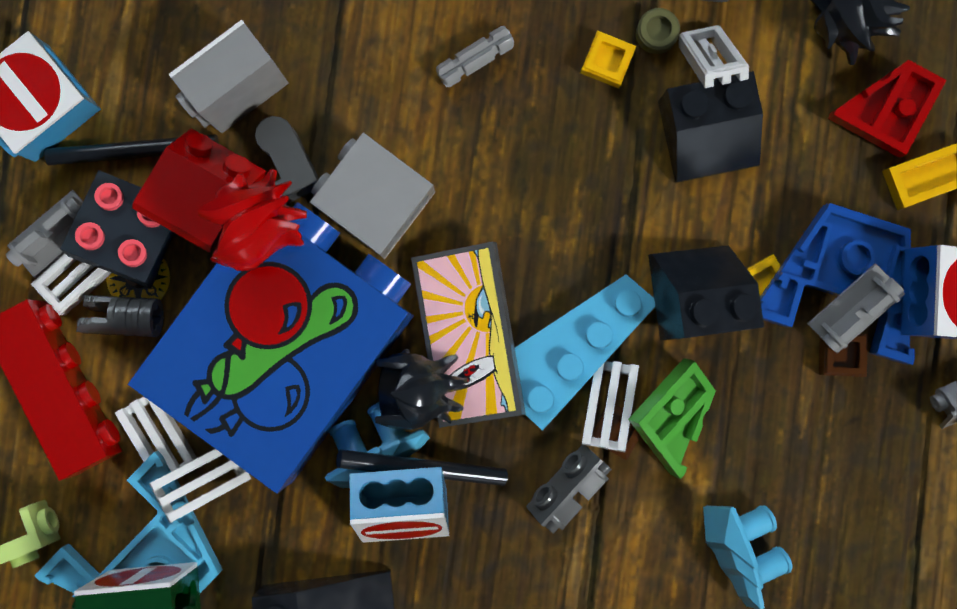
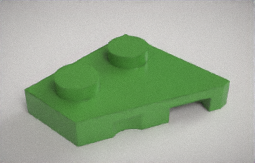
M686 358L682 359L628 419L669 474L679 479H682L688 468L681 463L689 441H698L703 427V417L709 410L716 392L697 363Z

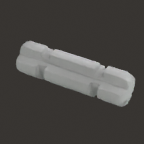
M500 26L489 33L488 39L482 37L456 53L454 60L448 58L437 65L436 72L441 82L446 87H451L461 81L463 74L469 76L495 60L497 53L503 55L514 47V39L505 26Z

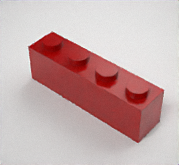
M26 299L0 313V366L58 480L62 481L77 476L123 452L118 443L120 442V434L115 424L105 418L99 406L101 398L98 390L92 382L86 381L79 367L81 365V358L78 351L71 343L65 340L59 328L62 326V321L58 313L46 301Z

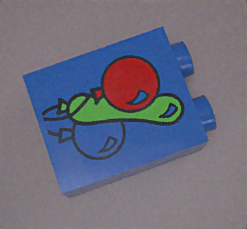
M299 202L294 205V208L307 211V218L290 222L300 225L298 231L302 235L301 239L304 241V245L283 247L257 268L248 271H237L216 263L128 383L130 387L276 494L295 481L327 437L330 429L335 426L377 368L376 359L385 357L414 317L413 314L398 304L412 284L369 253L355 272L350 270L327 253L340 235V232Z

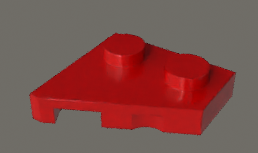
M907 60L831 112L827 119L900 158L907 155L947 80L915 62Z

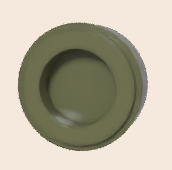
M654 8L647 11L641 17L636 27L638 44L643 50L652 54H662L670 50L680 34V23L677 17L671 11L664 8Z

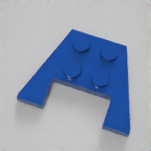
M832 203L823 205L760 296L763 320L783 327H793L804 286L838 297L875 263L903 288L905 249L911 248V229ZM902 296L898 303H894L879 317L869 353L902 364L913 365L915 350L910 348V336L901 335Z

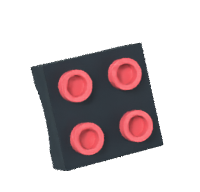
M98 170L60 250L70 258L101 268L151 289L175 233L132 209L133 201L142 187Z

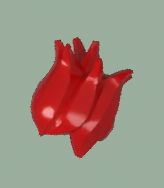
M270 169L263 180L248 186L244 174H237L231 182L217 191L215 194L216 199L197 209L199 217L223 226L218 247L210 260L237 271H248L257 268L283 247L304 245V241L301 239L302 235L298 231L300 225L290 221L307 218V211L286 206L285 204L289 201V197L282 196L292 184L291 181L275 185L277 170Z

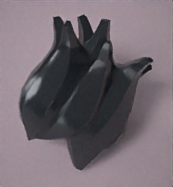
M810 0L821 12L814 23L815 32L824 39L828 50L834 43L844 50L849 65L856 63L859 47L871 52L875 51L871 36L898 37L901 30L895 26L903 24L904 18L890 16L900 15L901 12L910 9V6L894 0Z
M405 348L401 353L376 359V365L382 367L378 387L381 416L375 417V423L399 430L423 427L434 418H441L451 424L452 420L447 412H460L464 407L444 395L465 389V384L467 383V378L444 374L457 361V354L432 361L424 356L411 354L410 350Z

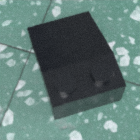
M391 569L262 585L251 598L253 609H395Z

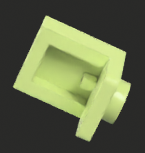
M46 500L19 509L27 534L0 545V564L10 561L13 569L39 558L38 549L61 539L58 533V517L55 511L48 507Z

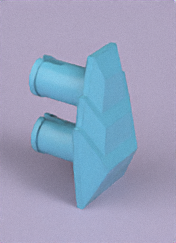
M379 402L371 406L367 413L371 417L381 438V446H376L367 451L354 420L343 421L333 426L329 431L338 451L341 449L408 457L417 452L430 439L423 429L411 433L406 432V430L393 429L375 423V417L381 416ZM337 468L328 473L325 479L327 482L340 488H350L349 474L371 471Z
M760 505L741 516L738 515L736 508L731 506H704L706 543L716 555L720 568L730 579L737 595L746 607L764 609L761 592L763 584L790 573L793 567L789 555L782 547H773L770 551L757 557L752 549L750 541L769 532H774L777 529L774 514L765 505Z

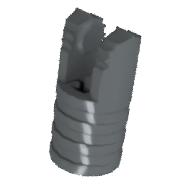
M85 295L83 306L94 312L107 313V318H79L76 332L83 334L157 337L163 327V304L157 298Z

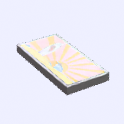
M492 241L412 257L427 357L429 360L436 361L457 354V361L444 374L467 378L465 389L444 395L464 407L463 410L460 412H447L452 420L451 424L438 418L439 428L526 414L497 242Z

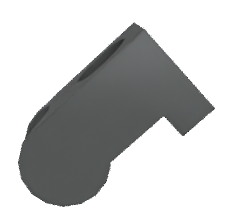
M277 116L265 118L256 128V141L260 148L272 158L281 177L280 180L275 182V185L287 181L292 182L282 195L289 197V201L285 204L287 205L310 194L319 177L298 134L288 121Z

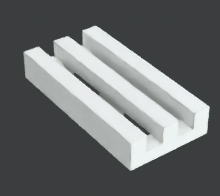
M716 25L679 34V48L704 88L714 87L715 78H718L722 85L731 83V75L734 74L739 81L749 79L748 63L721 26ZM712 37L713 44L709 43L706 38ZM717 49L727 62L726 64H723L718 57Z
M64 253L35 279L31 285L48 304L52 305L58 315L66 316L84 299L85 295H89L111 272L97 268L60 301L59 299L95 267L82 262L51 291L48 286L76 261Z
M606 361L594 373L582 445L625 452L630 426L628 419L632 413L639 365H625L622 362ZM603 371L611 372L601 438H595L592 435ZM620 374L629 375L617 442L609 440L619 378Z
M144 396L131 402L129 406L115 412L143 462L154 451L132 415L134 413L157 451L163 455L171 472L197 459L174 418ZM148 404L151 405L184 462L180 465L145 409V406Z
M214 449L149 483L168 522L171 523L250 480L249 473L228 458L229 461L165 494L163 486L223 455ZM234 470L236 477L173 510L170 503L228 471Z

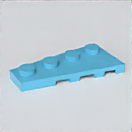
M625 274L516 346L515 353L525 415L543 431L655 308L654 298Z

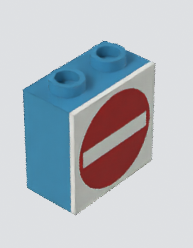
M27 31L0 53V146L11 156L17 157L19 155L34 162L38 161L44 156L45 149L54 148L101 110L51 47L31 32Z
M442 467L349 474L350 525L363 543L449 536L447 488Z

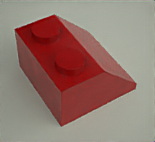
M191 128L165 148L133 201L132 209L210 253L218 245L223 226L199 217L197 209L216 199L215 194L217 191L231 182L237 174H244L246 182L250 186L263 180L266 170Z

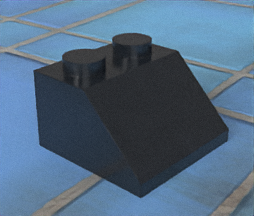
M754 71L749 72L748 80L739 81L736 75H732L731 83L722 85L717 78L714 79V87L704 88L701 82L668 88L662 95L658 104L675 183L758 167L760 165L763 111Z
M729 245L648 255L660 341L764 327L758 283Z

